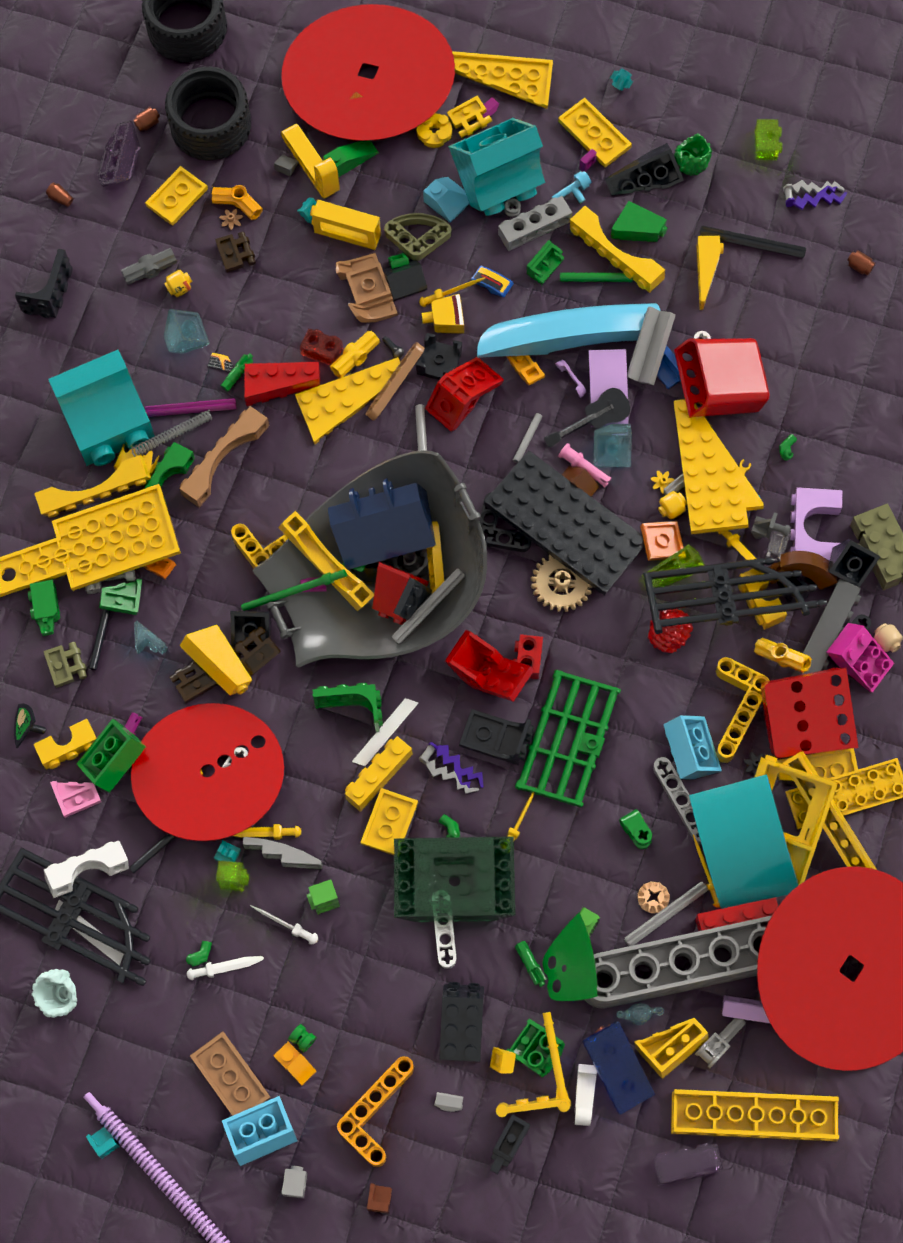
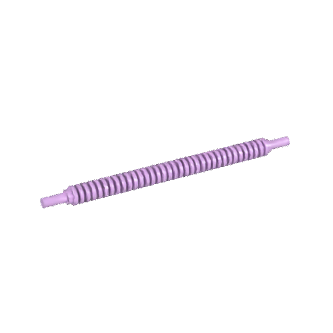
M88 1092L83 1098L96 1111L97 1120L101 1121L100 1123L104 1125L105 1129H108L107 1131L115 1137V1140L122 1145L123 1149L131 1157L133 1156L132 1159L138 1165L140 1164V1168L145 1173L148 1172L147 1175L151 1176L150 1179L156 1185L158 1184V1188H162L161 1191L163 1193L166 1192L165 1195L169 1196L170 1201L173 1200L172 1203L176 1205V1208H181L179 1211L181 1213L184 1212L183 1215L187 1217V1220H192L190 1223L192 1225L195 1224L194 1228L198 1229V1232L202 1233L203 1237L207 1236L205 1240H210L209 1243H230L229 1240L225 1241L227 1239L225 1235L221 1237L223 1233H218L219 1228H215L216 1225L214 1223L211 1224L212 1221L210 1219L207 1220L208 1216H204L205 1213L201 1211L200 1207L196 1208L197 1204H193L194 1201L190 1199L189 1195L185 1196L187 1193L185 1191L182 1192V1187H179V1184L175 1183L174 1179L171 1180L172 1176L168 1175L167 1171H164V1167H161V1164L157 1163L158 1161L154 1159V1156L150 1155L149 1151H146L147 1149L143 1147V1144L139 1143L140 1141L136 1139L135 1135H132V1132L125 1127V1124L118 1119L117 1115L109 1107L102 1106Z

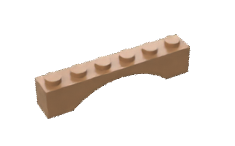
M251 406L240 414L239 420L228 428L227 434L219 438L215 448L206 453L203 462L194 467L190 477L182 481L180 485L181 495L200 508L211 495L213 475L222 459L239 445L259 439L269 427L268 418Z

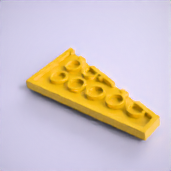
M452 51L456 74L548 109L553 60Z
M398 357L295 394L314 444L319 442L320 438L324 435L331 433L340 423H344L360 411L370 400H374L400 364Z

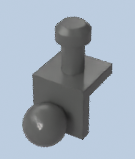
M774 513L771 519L756 516L751 533L756 539L763 537L769 539L772 530L783 533V536H788L791 527L775 523L777 513Z

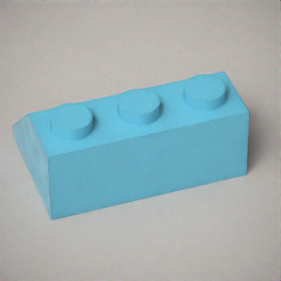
M680 715L663 724L680 779H696L722 771L705 717Z
M280 1096L222 1120L234 1156L240 1166L298 1141Z

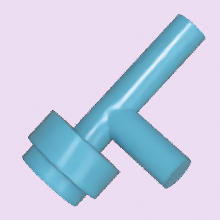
M580 171L574 175L575 182L553 195L552 198L565 197L572 192L581 204L586 199L578 187L582 190L590 187L591 179L585 171Z

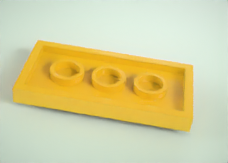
M583 98L558 117V122L588 152L591 149L597 152L596 160L605 168L632 148V143L586 98Z

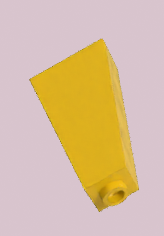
M218 625L185 636L180 644L181 648L230 696L236 693L242 694L248 690L252 679Z

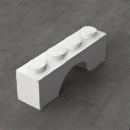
M120 841L108 842L101 848L96 850L90 849L83 855L70 857L65 862L52 864L47 869H44L45 880L53 898L73 891L75 878L85 870L99 869L112 876L129 869L128 859Z

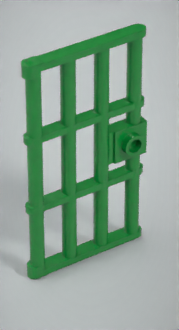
M554 670L552 676L554 679L545 706L541 709L542 715L532 744L528 747L529 753L515 788L531 793L534 792V794L582 808L584 804L582 802L592 770H595L596 758L600 757L605 738H603L605 731H608L609 728L607 725L617 694H620L621 690L560 670ZM564 678L573 681L564 710L559 712L553 710L552 706L561 680ZM584 684L591 686V690L580 718L570 715L579 686ZM601 689L610 692L601 721L596 723L590 721L589 717L598 690ZM549 715L561 719L549 751L539 748ZM569 720L579 723L569 756L557 752ZM586 726L598 729L596 735L585 733ZM536 753L548 757L538 787L534 788L526 785ZM577 753L589 755L587 762L576 759ZM555 758L566 761L556 794L545 791ZM574 764L585 767L575 800L563 796Z

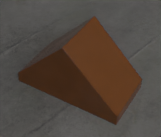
M568 466L562 474L569 482L591 497L599 489V485L584 468Z

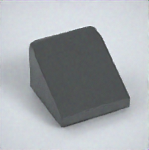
M282 155L275 161L274 168L276 171L291 177L299 162Z

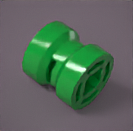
M300 1024L291 1033L288 1040L293 1044H297L299 1049L305 1053L317 1037L313 1033H308L306 1027Z

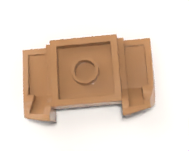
M376 253L352 260L336 262V273L340 280L347 279L355 303H349L348 306L360 322H378L398 315Z

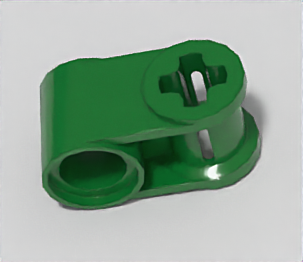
M637 809L619 819L623 830L629 835L637 848L646 849L650 846L652 832ZM641 835L642 837H646V840H644L643 838L639 839V836Z

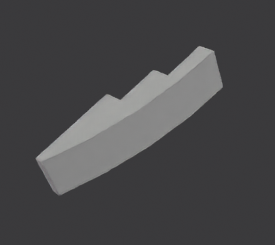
M243 838L245 849L262 850L264 858L281 859L283 867L322 869L321 860L294 847L266 839Z

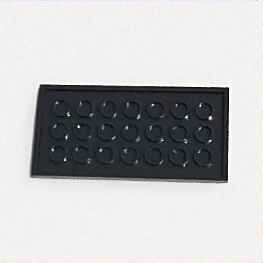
M528 451L483 504L604 596L645 547L642 534L583 490L577 488L567 478L531 451Z

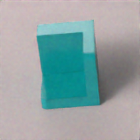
M105 1127L92 1136L90 1134L86 1136L101 1159L119 1147Z

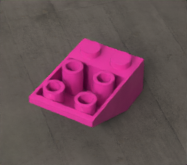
M848 623L826 651L840 668H846L847 674L872 693L894 664L863 625Z

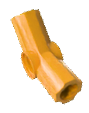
M236 185L233 188L213 187L212 204H232L240 208L250 220H256L263 212L262 207L247 193L246 188L242 185Z

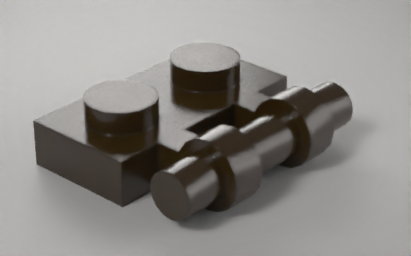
M245 232L238 233L239 238L235 240L232 234L215 239L227 273L243 268L242 261L244 260L248 261L249 266L256 264L254 251L249 246L250 240L246 237ZM238 247H243L244 252L239 253Z
M261 626L256 631L252 630L249 636L243 641L240 640L233 649L236 655L240 653L244 655L240 661L250 676L254 675L281 653L270 637L264 641L261 639L260 636L265 633ZM255 642L257 647L250 652L247 647Z
M194 660L190 662V665L183 669L179 668L175 671V674L170 676L172 683L178 680L181 681L175 687L186 704L219 685ZM193 671L196 672L195 675L191 676L188 679L185 677Z

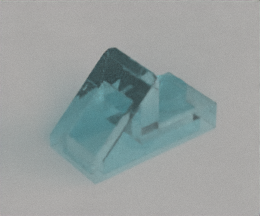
M136 620L134 632L137 653L140 654L148 646L153 652L156 653L158 651L163 655L168 650L166 644Z

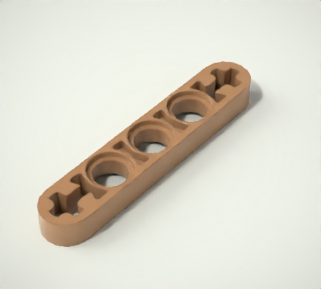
M418 342L409 349L366 411L365 415L373 421L381 414L422 355L425 348Z

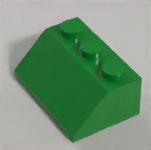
M112 719L77 762V765L94 785L110 793L146 746L137 736L118 721Z

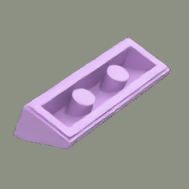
M723 996V1016L770 1023L761 1001Z

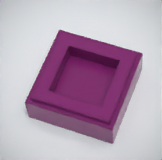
M591 149L580 159L579 169L582 172H586L596 162L597 152Z

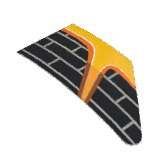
M212 353L208 367L232 371L234 366L228 356Z

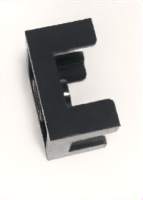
M427 333L424 340L425 349L416 364L417 374L440 380L446 373L458 367L462 354V342L453 340V346L436 342V335Z

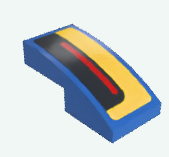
M480 266L471 278L473 281L485 277L484 280L476 284L488 288L490 293L505 297L514 284L510 279L484 266Z

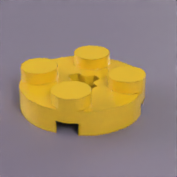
M435 113L417 127V137L427 147H441L452 136V125L446 115ZM437 128L439 130L436 133H432L430 129Z

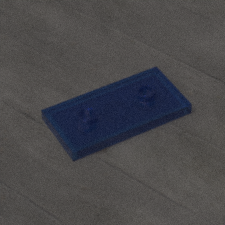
M618 1021L582 1041L618 1114L625 1113L655 1095Z

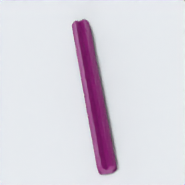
M232 398L146 406L144 409L148 417L199 413L208 410L236 409V400Z

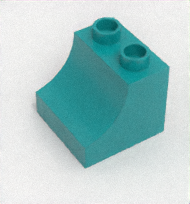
M511 118L448 146L470 206L479 211H484L485 215H493L504 210V201L515 196L518 201L534 197L537 194L535 187L546 183L540 164V149L543 145L535 125Z
M119 350L48 379L86 466L93 463L96 466L106 465L114 460L115 454L121 451L123 444H125V449L129 448L130 450L132 447L155 436L150 420Z

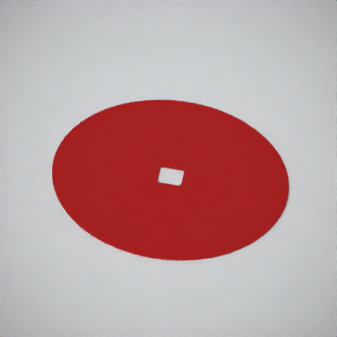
M378 4L342 8L317 19L307 26L292 42L282 66V86L285 96L292 109L301 119L328 135L358 141L394 137L406 133L427 121L446 101L455 76V63L451 47L443 34L432 23L411 11ZM365 63L379 67L374 79L358 76L362 64Z
M840 867L814 875L798 885L782 900L767 924L760 944L757 961V980L761 1003L771 1026L789 1048L807 1061L829 1069L853 1071L880 1065L903 1052V882L885 872L866 867ZM849 955L864 965L854 982L840 973V969Z

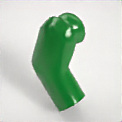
M792 434L779 445L780 456L784 460H789L793 457L791 446L797 441V438Z
M443 814L439 823L448 828L447 840L456 842L457 838L460 837L459 824Z
M202 941L200 951L187 956V964L198 966L206 962L212 943Z

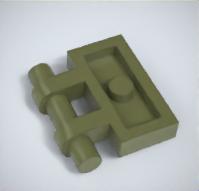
M76 642L69 643L70 650L65 652L62 645L43 651L56 688L74 682L72 675L78 673L79 679L87 677L85 672L86 666L82 663L80 648H77ZM73 658L75 665L69 667L67 659Z

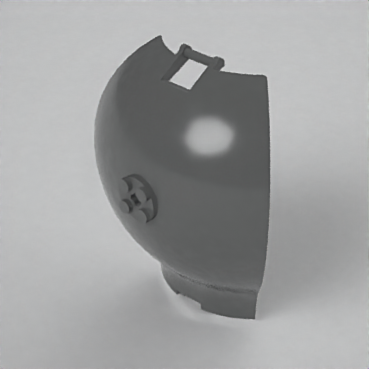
M424 450L413 451L376 465L333 494L305 521L325 548L342 564L343 559L330 526L328 508L350 502L349 490L351 488H354V491H358L360 498L370 496L369 488L372 487L375 488L376 494L384 492L383 480L386 478L388 482H392L394 489L418 483L427 491L432 521H437L439 524L444 581L456 569H460L465 574V577L400 644L392 638V635L402 625L393 622L394 618L389 616V619L379 616V611L372 609L373 598L357 611L332 584L326 585V591L300 592L274 602H269L266 606L268 610H271L279 627L281 639L292 638L297 667L326 658L380 659L411 653L447 636L472 612L483 591L487 574L486 541L479 522L481 515L476 511L466 491L465 483L460 484L451 468L439 453ZM289 539L275 553L253 569L254 574L259 578L269 594L300 584V580L306 578L322 577V573ZM427 549L379 561L383 564H394L395 568L429 581L427 587L430 588ZM375 562L374 566L379 565V562ZM351 569L348 570V571H350L353 575H355V571H354V570H351ZM363 581L374 593L376 583ZM285 605L295 628L287 629L278 608Z

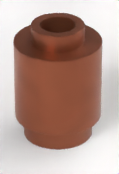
M148 107L136 115L133 122L140 132L146 131L159 123L158 118H160V115L155 108L151 109V107Z
M859 250L856 253L852 252L847 259L849 267L867 276L876 264L872 261V258Z

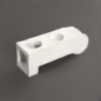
M578 1065L575 1125L590 1126L598 1066Z

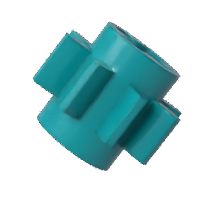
M622 68L619 71L614 70L610 77L613 79L612 85L621 91L624 88H630L633 80H631L632 74Z

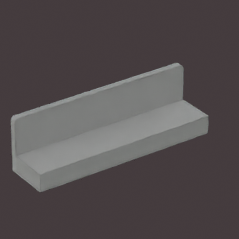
M653 307L647 308L627 373L628 378L642 384L654 385L676 314L659 311Z

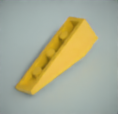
M698 236L697 239L700 310L704 309L720 254H723L724 246L723 243H720V236Z

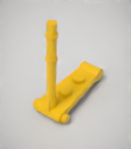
M551 1012L542 1014L557 1085L556 1098L549 1099V1096L536 1097L537 1101L530 1102L528 1099L516 1100V1104L510 1105L502 1102L496 1108V1114L499 1117H505L508 1113L558 1107L561 1112H566L571 1106V1100L568 1097L564 1083Z

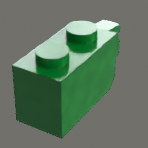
M53 580L31 583V590L28 591L29 601L33 604V608H30L31 618L36 620L43 636L54 634V622L60 619L56 586Z

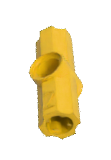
M367 331L355 343H349L343 350V354L330 365L334 375L342 378L355 365L360 366L363 364L367 354L380 343L379 338L374 332Z
M765 638L758 639L755 643L754 652L757 655L775 661L781 667H789L802 673L808 671L811 667L812 659L810 656L790 649L784 643L777 644Z

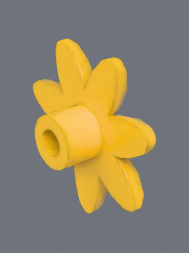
M657 471V477H651V480L656 482L653 489L660 487V491L663 494L664 488L675 479L668 478V471L664 475Z

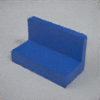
M666 345L657 377L667 389H670L679 383L681 379L676 357Z

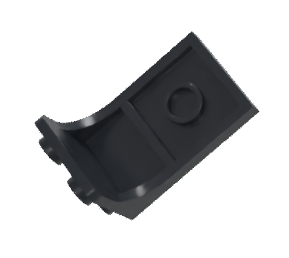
M64 249L57 250L48 283L42 290L36 293H15V298L23 313L28 315L38 314L44 318L57 317L58 310L63 305V294L67 292L68 277H71L73 271L69 257Z
M471 709L459 747L519 766L520 760L524 761L528 745L526 742L530 743L534 726L531 725V719L528 718L526 723H516Z
M449 982L444 985L440 1060L480 1062L484 986H480L478 983L460 985L458 982Z

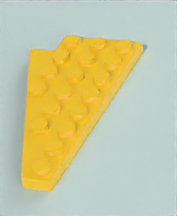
M685 399L675 400L674 411L691 534L748 528L746 511L764 509L762 500L704 416L689 418Z

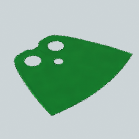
M578 913L557 936L543 958L544 973L548 976V994L551 999L556 1001H577L597 997L594 953L585 923L580 913ZM551 956L556 958V966L553 969L548 967V960ZM563 965L567 967L565 972L562 971ZM558 979L561 982V989L556 993L553 991V983Z

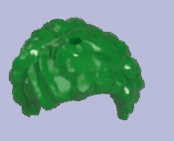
M697 133L678 145L675 149L674 158L680 166L679 171L690 176L699 175L705 171L712 156L710 143H706V139Z

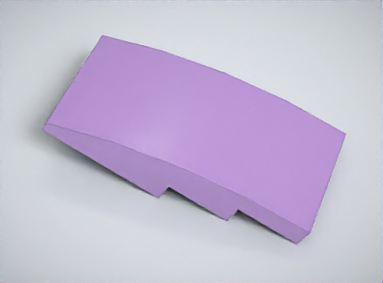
M626 349L589 350L590 403L597 401L600 395L610 388L620 389L628 399ZM628 417L621 422L608 423L603 427L628 426Z

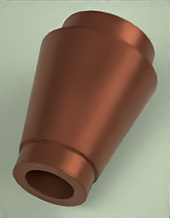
M51 183L46 190V195L51 200L67 207L73 202L74 198L59 183Z

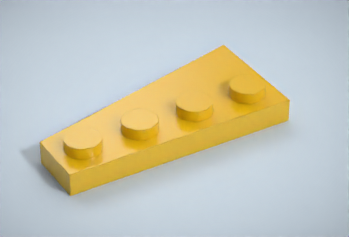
M854 748L806 755L818 776L825 779L858 770ZM789 758L777 760V762L783 764V762L788 760ZM782 772L778 774L779 780L793 781L792 777Z

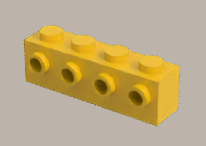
M398 736L394 740L390 739L384 747L385 750L381 754L378 753L371 761L372 764L368 768L362 769L356 782H351L346 787V800L360 812L413 755L412 748Z

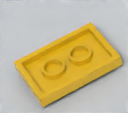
M180 166L145 204L146 207L173 226L208 190V186Z
M381 788L361 844L398 857L417 808L418 800Z

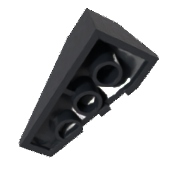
M666 143L605 178L611 195L633 193L634 191L669 188L684 181L679 171L672 150Z

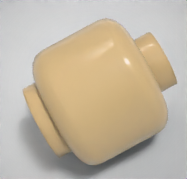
M885 623L874 631V639L885 652L891 651L893 653L901 647L900 643L903 637L894 625H887Z

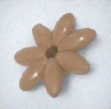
M226 209V216L219 217L221 220H224L222 227L229 224L230 230L233 229L234 224L241 226L238 220L243 218L242 215H236L237 209H234L232 213Z

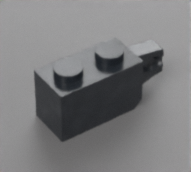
M512 1114L492 1151L491 1159L495 1161L490 1169L491 1172L498 1175L502 1166L508 1167L511 1164L531 1124Z

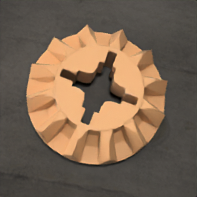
M651 881L646 883L638 892V903L646 912L659 913L669 904L670 894L667 887L663 886L660 882ZM650 892L653 894L659 893L657 897L658 902L655 900L647 902L650 898Z

